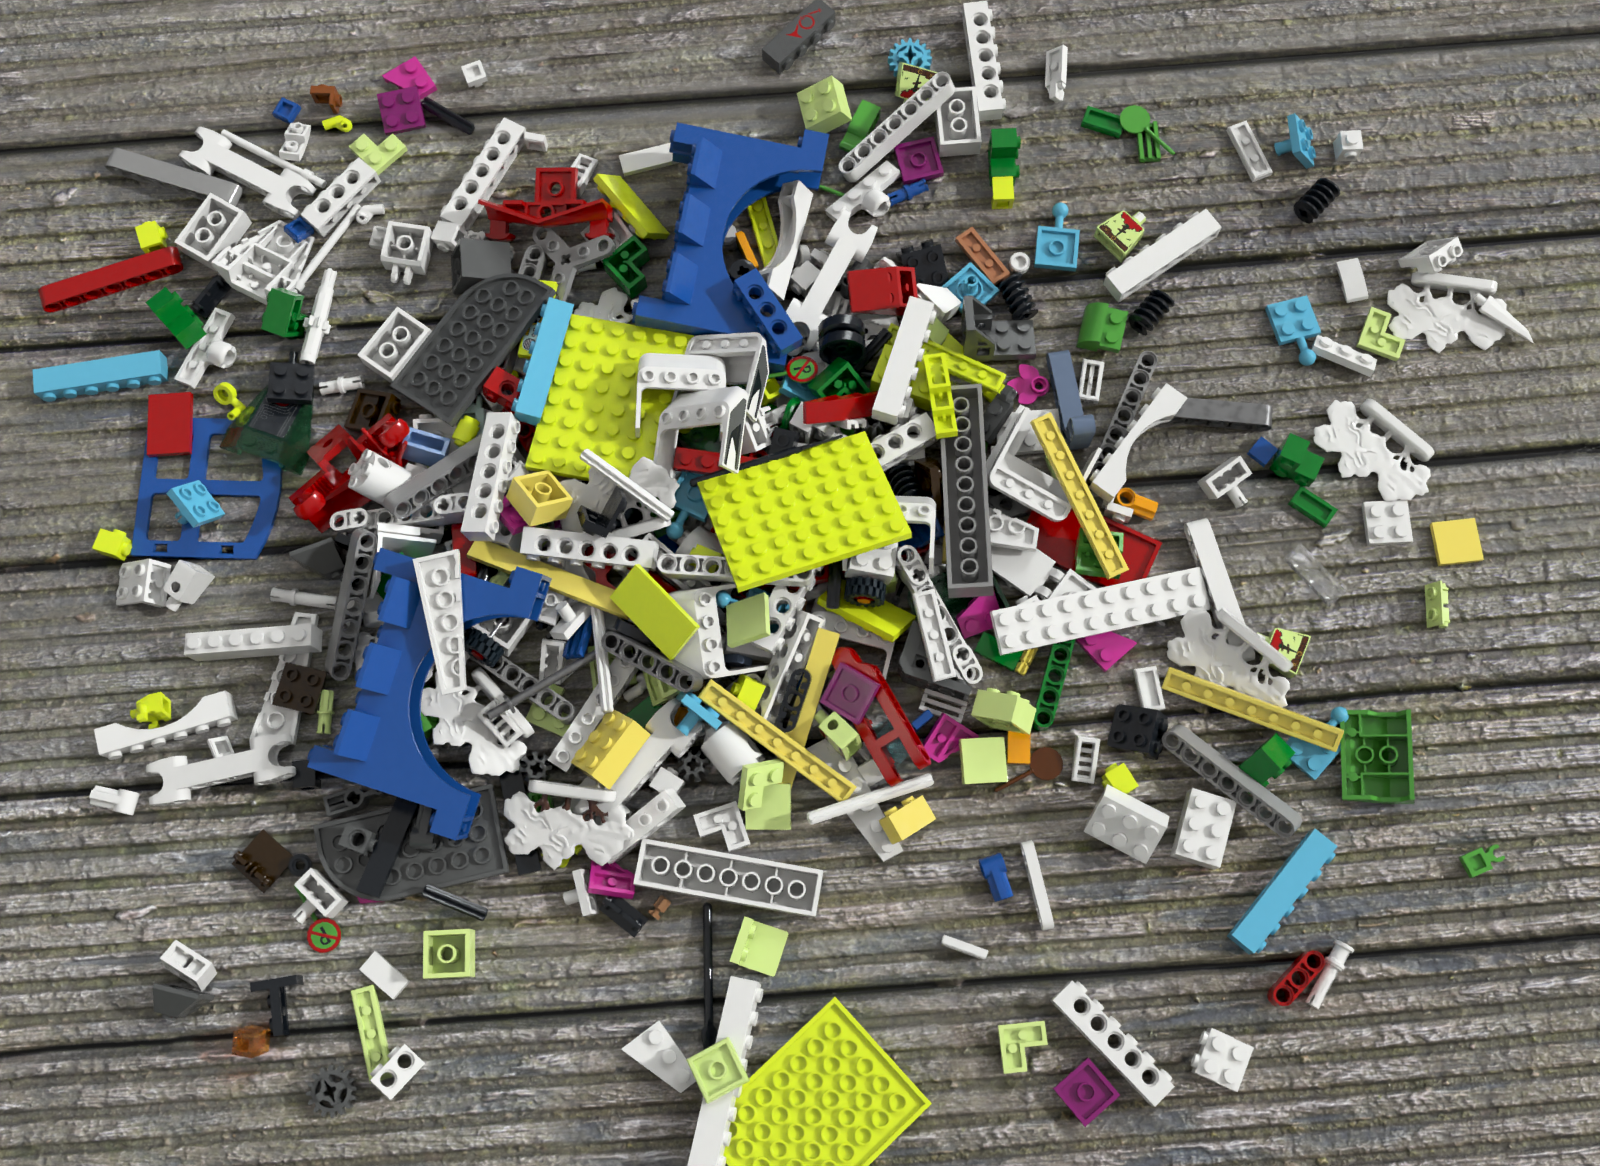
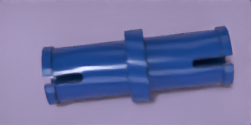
M921 179L911 185L905 184L901 189L886 194L891 202L890 207L904 200L910 201L914 196L929 191L928 185L924 184L926 180Z

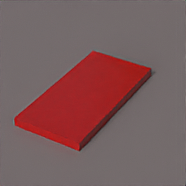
M1071 508L1068 516L1060 522H1053L1032 510L1026 523L1039 528L1036 548L1056 561L1055 566L1066 571L1072 569L1075 572V548L1081 525L1073 509ZM1103 516L1110 531L1124 533L1122 556L1129 570L1122 573L1119 579L1109 580L1104 577L1078 575L1101 587L1147 578L1162 542Z

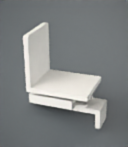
M377 522V530L374 531V535L377 537L375 554L379 552L381 547L396 553L402 551L406 556L415 559L432 555L435 545L439 544L442 539L444 525L431 529ZM374 564L369 581L368 599L374 598L380 583L381 572L373 569Z

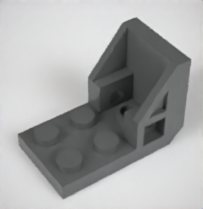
M964 296L961 317L964 356L976 361L1036 359L1033 320L992 321V310L974 296Z
M913 620L897 669L902 682L922 689L927 688L967 702L972 686H969L965 680L955 679L954 681L945 679L933 682L919 623Z

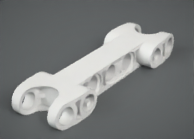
M198 127L194 132L198 138L203 140L202 147L193 152L182 150L178 155L186 165L196 172L211 176L214 171H217L266 196L262 203L267 208L295 220L301 214L291 205L293 198L299 194L313 196L316 192V188L309 181L290 169L285 168L278 175L229 150L232 143L226 137L204 127Z
M848 210L841 214L825 240V243L833 247L804 302L793 298L786 310L794 325L802 327L806 331L807 341L804 349L809 352L819 340V324L828 317L822 312L851 259L853 258L862 263L878 227L872 224L863 234L853 233L848 227L851 212Z
M469 493L439 496L436 500L429 502L414 512L407 521L406 518H396L385 508L367 511L362 508L339 511L331 516L330 527L336 532L346 535L347 532L352 533L358 528L367 529L374 534V531L377 530V522L385 523L389 517H391V520L388 523L423 528L462 523L467 502L463 500L468 498ZM433 510L432 515L427 518V514ZM344 517L343 525L336 527V520ZM363 536L360 541L368 540V536Z
M911 545L898 547L895 569L911 594L921 592L924 589H935L944 629L949 628L952 632V637L947 641L956 678L965 680L970 684L978 683L983 677L982 668L972 649L965 643L939 596L920 555ZM902 551H904L907 555L906 561H904L901 557ZM975 668H976L977 671H978V676H977V678H976L975 680H973V679L975 678V676H976V670H975ZM968 669H970L971 675L969 678L967 677Z
M674 698L667 702L646 724L645 729L651 733V736L610 788V790L617 791L616 800L611 803L598 802L596 804L602 812L607 813L615 807L622 808L626 813L625 820H627L632 813L625 806L671 752L678 758L682 757L702 732L705 724L700 720L689 732L688 736L676 728L674 717L681 705L677 699ZM598 782L592 786L595 788L607 789ZM580 799L573 810V814L582 815L589 810L588 801ZM604 816V820L608 822L609 817Z
M274 734L255 737L249 740L250 750L191 764H188L187 756H173L146 765V774H160L163 779V787L157 794L149 798V805L172 806L192 801L191 790L249 777L254 778V785H267L291 778L296 775L295 766H280L277 757L282 748L292 743V735Z

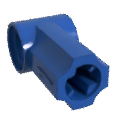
M1001 853L979 859L978 862L984 879H987L994 902L1014 896L1006 875L1007 869Z

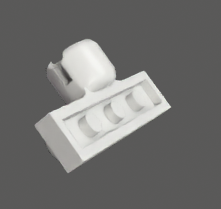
M886 160L825 210L827 216L836 222L845 210L851 212V217L861 209L867 211L873 217L884 216L888 212L891 202L889 197L882 191L901 177L900 170Z
M214 308L203 328L207 334L193 345L174 378L178 383L195 389L209 365L213 364L221 368H228L233 365L237 356L236 349L232 344L223 341L236 318L232 313Z

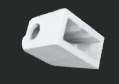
M179 560L163 587V590L171 595L164 605L176 612L182 602L194 604L215 576L198 564Z

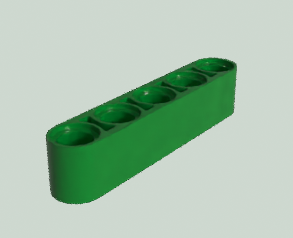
M1075 640L1051 645L1035 704L1036 713L1032 726L1038 731L1047 730L1054 721ZM1054 653H1063L1065 656V660L1058 661L1055 658ZM1049 673H1056L1059 676V681H1051L1048 676ZM1043 694H1051L1054 702H1045ZM1040 714L1045 715L1048 718V723L1040 724L1037 716Z

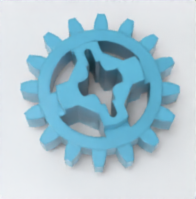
M909 38L907 43L902 39L900 45L895 43L894 49L889 51V70H894L893 76L896 77L899 61L930 70L932 63L930 49L926 50L925 43L919 45L918 39L915 43L912 42L911 38Z

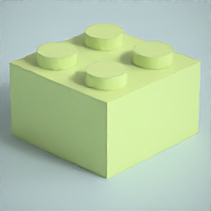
M832 75L797 93L807 130L827 133L852 121L843 84Z
M987 688V691L978 689L971 715L989 728L1030 735L1036 708L1029 704V700L1021 698L1017 692L1007 691V694L1000 693L997 689Z
M475 930L423 931V979L475 977Z

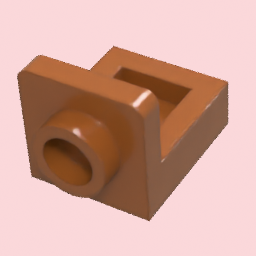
M320 84L310 87V94L315 103L329 104L334 114L339 113V107H342V96L338 93L335 86Z

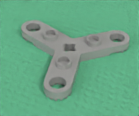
M536 227L533 231V240L555 262L550 281L557 282L556 296L558 295L559 300L565 302L568 293H570L577 269L596 263L603 258H609L615 252L614 249H616L614 241L606 235L569 247L552 228ZM547 231V236L540 240V233L542 234V232ZM608 242V248L605 251H601V244L603 245V243ZM567 257L571 261L569 264L565 261Z

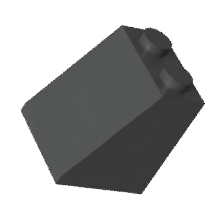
M460 238L451 255L452 293L463 294L470 287L484 279L495 275L514 273V270H511L513 251H510V243Z

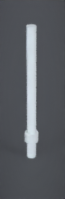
M225 129L221 131V135L230 142L283 169L287 168L294 171L310 183L321 188L326 187L327 182L315 176L314 172L308 169L303 170L284 159H280V157Z
M356 203L301 273L292 292L301 293L306 281L356 218V214L362 208L359 204Z

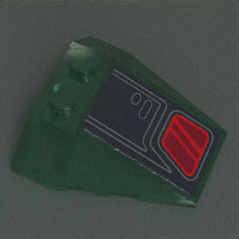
M267 385L227 428L219 447L239 455L243 451L278 463L281 469L301 476L310 457L306 451L309 450L314 393L312 405L268 403Z

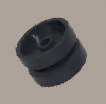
M837 314L821 321L818 326L819 357L823 362L830 365L837 357H840L852 365L864 358L866 355L865 325L861 319L853 315Z

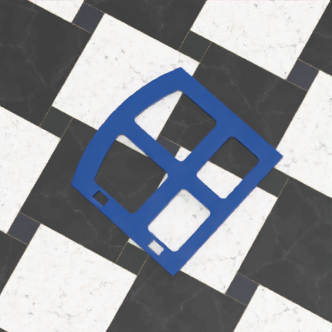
M193 418V443L188 478L157 479L156 473L159 457L147 456L146 436L131 556L257 560L273 528L281 497L282 459L278 437L249 427L248 424L251 419ZM212 436H256L262 458L263 479L261 481L206 480ZM200 480L211 496L260 497L261 500L250 531L242 543L200 542L198 540L200 526L193 528L189 522L182 524L181 537L178 541L148 540L153 497L155 495H167L166 493L171 488ZM156 545H167V552L156 551ZM233 547L234 553H222V548Z

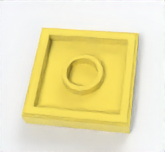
M1475 518L1432 522L1429 524L1438 566L1481 562L1484 560Z

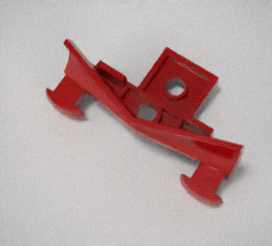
M576 167L536 168L534 202L503 200V204H495L483 199L478 200V204L484 205L490 220V233H485V236L490 241L512 242L515 240L516 236L509 233V223L552 228L589 222L590 232L584 233L588 240L602 235L609 236L614 240L616 236L608 233L609 223H613L614 208L603 198L589 203L585 200H577L578 169ZM560 184L561 189L559 193L552 194V187ZM545 209H551V215L542 217L545 214Z
M387 413L367 431L389 453L398 450L399 442L409 434L410 428L403 419L398 418L396 420L390 413ZM339 424L306 451L322 470L289 497L295 505L293 508L295 514L302 520L309 519L321 533L331 528L330 518L334 513L361 508L371 501V499L348 488L351 476L348 474V469L341 473L329 461L346 447L350 449L357 462L365 449H369L384 457L364 434L355 440ZM402 459V467H404L409 462V460ZM344 517L338 518L335 524L343 520Z

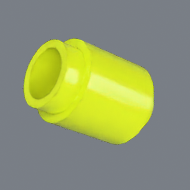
M464 415L463 419L459 420L451 437L455 440L454 444L461 447L474 439L480 430V422Z

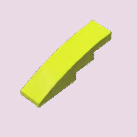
M945 352L923 355L936 439L958 436Z

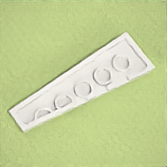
M455 549L413 559L442 695L467 690L460 551Z
M295 612L291 625L313 624L317 627L319 616L317 614ZM312 653L279 655V663L276 671L272 674L270 688L263 699L264 704L261 712L258 713L250 739L264 735L289 734L292 735V743L289 745H296L302 712L275 706L272 703L285 663L310 668Z
M826 739L807 748L808 751L857 786L849 799L872 792L857 769L858 766L853 756L846 761ZM878 803L847 813L853 824L883 862L903 852L899 842L891 844L879 823V820L885 816Z

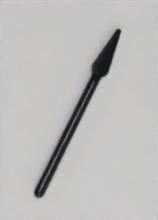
M843 435L800 447H791L741 463L739 470L789 457L792 454H798L842 438ZM726 469L691 479L690 486L698 487L697 482L732 472Z
M708 902L703 905L704 1027L701 1030L703 1050L714 1045L717 1038V1029L714 1027L712 905Z

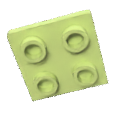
M744 916L730 962L774 977L789 933Z

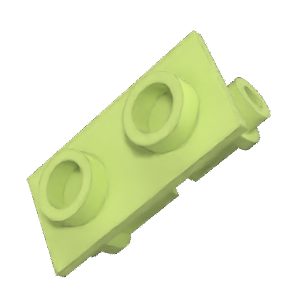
M1440 580L1425 585L1427 628L1438 625L1439 628H1447L1450 623L1449 608L1443 607V604H1448V588Z

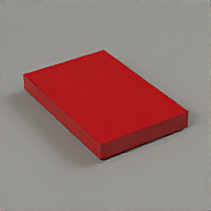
M191 392L148 395L147 456L191 455L193 394Z

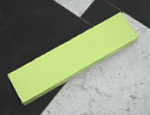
M375 985L351 991L369 1082L373 1078L370 1073L380 1063L384 1066L390 1060L387 1056L389 1048ZM385 1073L380 1077V1081L392 1078L393 1076Z

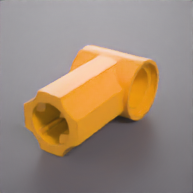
M1130 488L1119 490L1113 503L1134 509L1133 515L1152 521L1158 508V502L1137 495ZM1120 497L1127 498L1129 503H1122Z

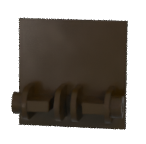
M286 662L272 705L300 711L307 715H314L328 672Z
M263 829L243 852L237 851L233 855L235 860L232 865L259 890L265 893L288 868L289 861L293 855Z

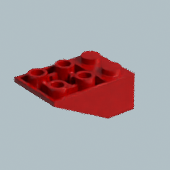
M893 266L847 272L851 313L903 316L909 297L918 298L915 267Z

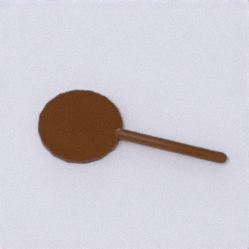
M1050 747L1037 749L1030 758V770L996 787L994 791L998 792L1032 773L1041 780L1055 779L1063 769L1061 755Z

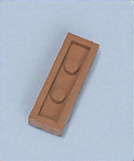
M970 227L955 238V242L971 262L995 286L1010 276L1008 269L973 227Z

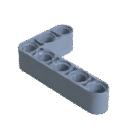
M1069 350L1047 353V367L1056 409L1059 411L1062 436L1070 451L1088 448L1096 431L1095 420L1092 414H1083Z

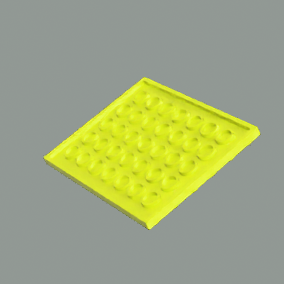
M571 314L541 421L537 423L527 457L526 470L536 472L548 470L553 475L589 481L588 471L591 467L580 459V455L585 449L595 453L628 478L633 465L641 457H646L653 461L659 418L662 412L671 404L675 390L644 389L642 391L640 438H636L635 417L639 359L646 353L685 355L687 344L694 335Z
M865 431L813 447L798 454H792L789 457L739 470L738 474L728 473L697 482L738 593L912 538L909 525Z
M834 997L749 1078L750 1081L742 1085L741 1095L739 1098L736 1097L734 1106L737 1108L736 1118L734 1122H731L729 1132L732 1133L731 1141L728 1147L725 1146L723 1156L726 1157V1164L728 1166H869L932 1103L839 1000Z

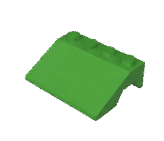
M1411 709L1399 712L1346 710L1349 719L1347 722L1345 720L1340 722V729L1344 730L1340 741L1342 800L1383 804H1414Z

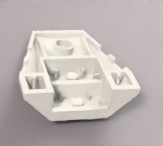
M278 220L259 230L256 236L250 239L246 237L233 248L229 246L223 249L211 261V264L233 289L267 305V295L271 288H284L292 291L296 287L315 238L309 236L297 243L284 232L283 226L287 225V223Z

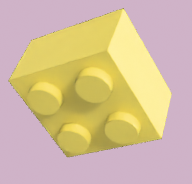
M548 470L513 477L506 498L529 527L565 519L573 501V498Z

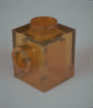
M248 1025L233 1031L232 1055L254 1058L268 1052L270 1028Z

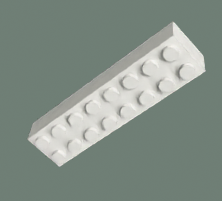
M642 838L633 884L643 888L816 918L823 870Z

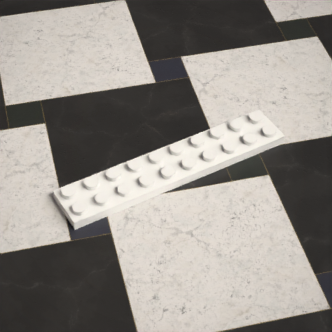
M1196 567L993 610L990 612L1001 656L1184 616L1189 610L1194 612L1208 611L1211 607L1201 569Z

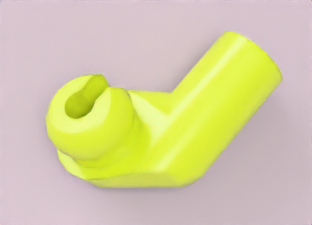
M341 115L322 121L326 131L337 128L343 132H349L352 129L351 121Z

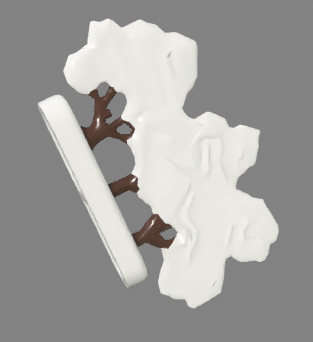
M529 780L528 790L532 793L542 794L540 800L533 802L525 793L520 791L514 794L511 799H505L504 816L515 825V828L511 829L504 838L505 843L509 846V851L512 854L528 855L532 850L540 847L542 849L543 861L553 870L561 865L563 859H568L574 855L576 845H582L588 857L600 866H603L611 860L612 856L617 855L623 850L624 840L629 839L633 831L626 824V813L622 808L615 807L604 813L596 805L598 802H614L616 800V790ZM548 795L565 797V805L554 809L550 808L547 800ZM571 799L587 800L589 810L582 815L573 814L570 810ZM541 806V811L537 813V807ZM593 812H595V816H600L602 825H596L593 820ZM589 814L590 819L585 820V816ZM604 816L609 817L608 822L604 820Z

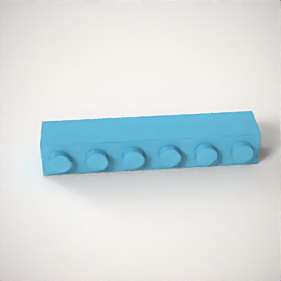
M549 297L547 304L542 305L540 316L543 319L541 323L537 322L534 335H537L536 342L531 341L528 352L532 356L530 361H525L523 368L526 376L524 380L520 379L517 388L520 396L519 399L514 398L511 411L515 412L514 416L518 421L535 426L541 421L574 304Z
M160 350L33 369L34 394L47 402L55 401L57 398H76L77 395L83 394L96 395L102 391L116 392L121 388L135 389L141 385H159L161 382L169 381L167 357Z
M1317 829L1308 831L1227 937L1248 954L1260 953L1267 944L1265 939L1268 935H1274L1281 925L1278 922L1283 916L1288 917L1295 907L1292 904L1297 898L1300 900L1305 896L1308 891L1306 886L1310 881L1315 882L1321 875L1322 871L1320 868L1323 864H1329L1335 857L1334 850L1337 848V845Z

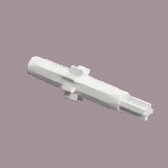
M331 268L324 271L309 318L305 317L302 327L305 328L306 335L299 360L301 364H312L315 366L324 334L329 335L331 325H329L327 318L337 271H333Z

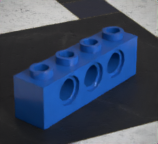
M757 268L734 280L733 295L738 301L741 300L745 306L746 315L750 319L753 318L757 331L768 340L767 344L773 354L776 353L781 358L799 348L803 341L802 335ZM756 294L759 296V299H752L749 296ZM769 312L771 316L764 317L761 313ZM780 329L783 333L778 335L773 330Z

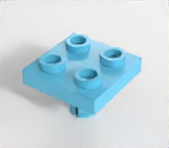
M1295 113L1287 116L1290 139L1274 144L1277 155L1280 156L1292 151L1293 155L1306 169L1314 167L1313 158H1316V152L1314 147L1311 146V140L1313 139L1311 128H1307L1304 120H1300Z
M971 262L942 286L948 288L962 302L958 309L961 313L964 296L972 295L986 305L999 294V289Z
M200 480L171 488L166 493L180 510L175 514V518L178 519L182 516L178 520L181 524L189 522L195 528L221 519L225 515L219 503L214 500Z
M680 692L675 699L687 707L689 711L678 726H676L684 735L688 736L699 720H703L716 730L722 724L717 719L720 715L707 705L702 707L700 705L702 700L692 692H687V694Z

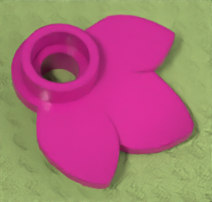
M1026 364L1019 365L1020 377L1014 378L1007 383V385L1013 387L1018 392V403L1023 405L1034 403L1037 397L1046 395L1050 388L1048 380L1040 376L1035 367ZM1035 385H1041L1042 389H1036Z

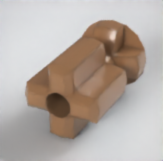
M660 895L653 904L655 910H649L648 913L659 920L661 918L659 912L664 913L671 902Z

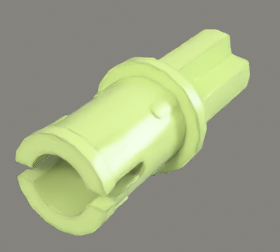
M322 690L319 711H316L318 714L317 734H323L324 725V734H331L332 715L335 714L333 712L334 691Z

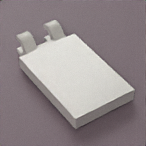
M991 546L992 572L1029 598L1034 593L1042 600L1048 599L1052 591L1043 586L1048 578L1058 584L1065 576L1062 571L1053 568L1056 561L1037 548L1036 552Z

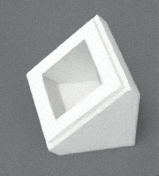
M228 736L207 740L213 758L235 754Z

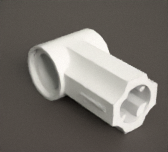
M96 785L91 790L89 798L92 805L113 809L112 811L133 816L140 793L124 789L115 790Z

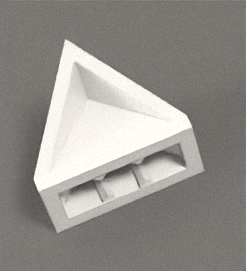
M542 639L539 681L579 659H566L562 656L566 645L565 641ZM571 674L555 682L554 684L561 685V683L565 681Z

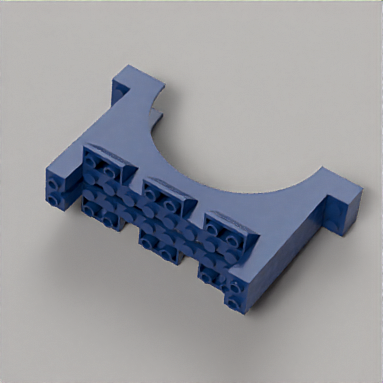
M677 122L676 130H671L669 152L673 153L672 161L688 164V176L686 182L687 189L684 191L683 201L680 202L679 219L676 220L675 245L667 262V275L662 286V300L639 295L638 303L634 302L632 323L635 326L694 336L759 333L753 318L750 319L746 315L745 306L741 300L738 301L733 295V283L727 273L723 258L722 247L725 237L733 222L748 206L767 195L780 192L784 183L799 180L809 190L818 191L829 134L805 129L804 136H799L798 145L795 147ZM780 329L773 330L778 335L783 333ZM763 335L762 337L766 340L769 374L784 372L787 354L781 358L776 353L773 354L768 347V340ZM783 376L775 377V379L782 381Z
M380 547L379 552L375 554L373 559V569L392 575L391 580L389 579L385 585L386 595L384 601L379 604L377 610L379 615L377 620L383 621L384 624L378 629V642H370L369 646H366L363 651L362 658L364 661L355 676V681H357L355 687L362 688L355 698L356 708L347 709V712L342 715L340 721L342 727L340 733L334 739L333 746L314 745V748L309 751L307 767L436 809V813L432 814L429 821L431 826L430 832L455 841L468 837L482 794L461 785L441 767L432 754L423 731L421 719L422 692L429 670L435 660L413 564V559L415 558ZM517 566L516 570H513L510 574L509 583L511 585L510 588L461 573L464 631L479 623L498 618L517 617L538 621L552 578Z

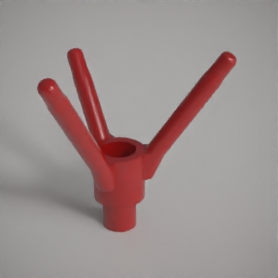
M361 428L362 433L386 459L402 467V457L408 444L407 441L403 442L402 440L399 442L398 450L387 453L365 428Z

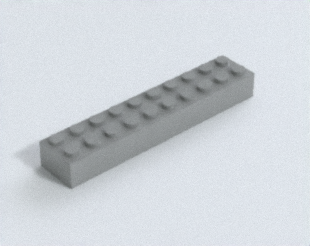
M982 384L951 386L958 436L941 438L949 598L994 596Z

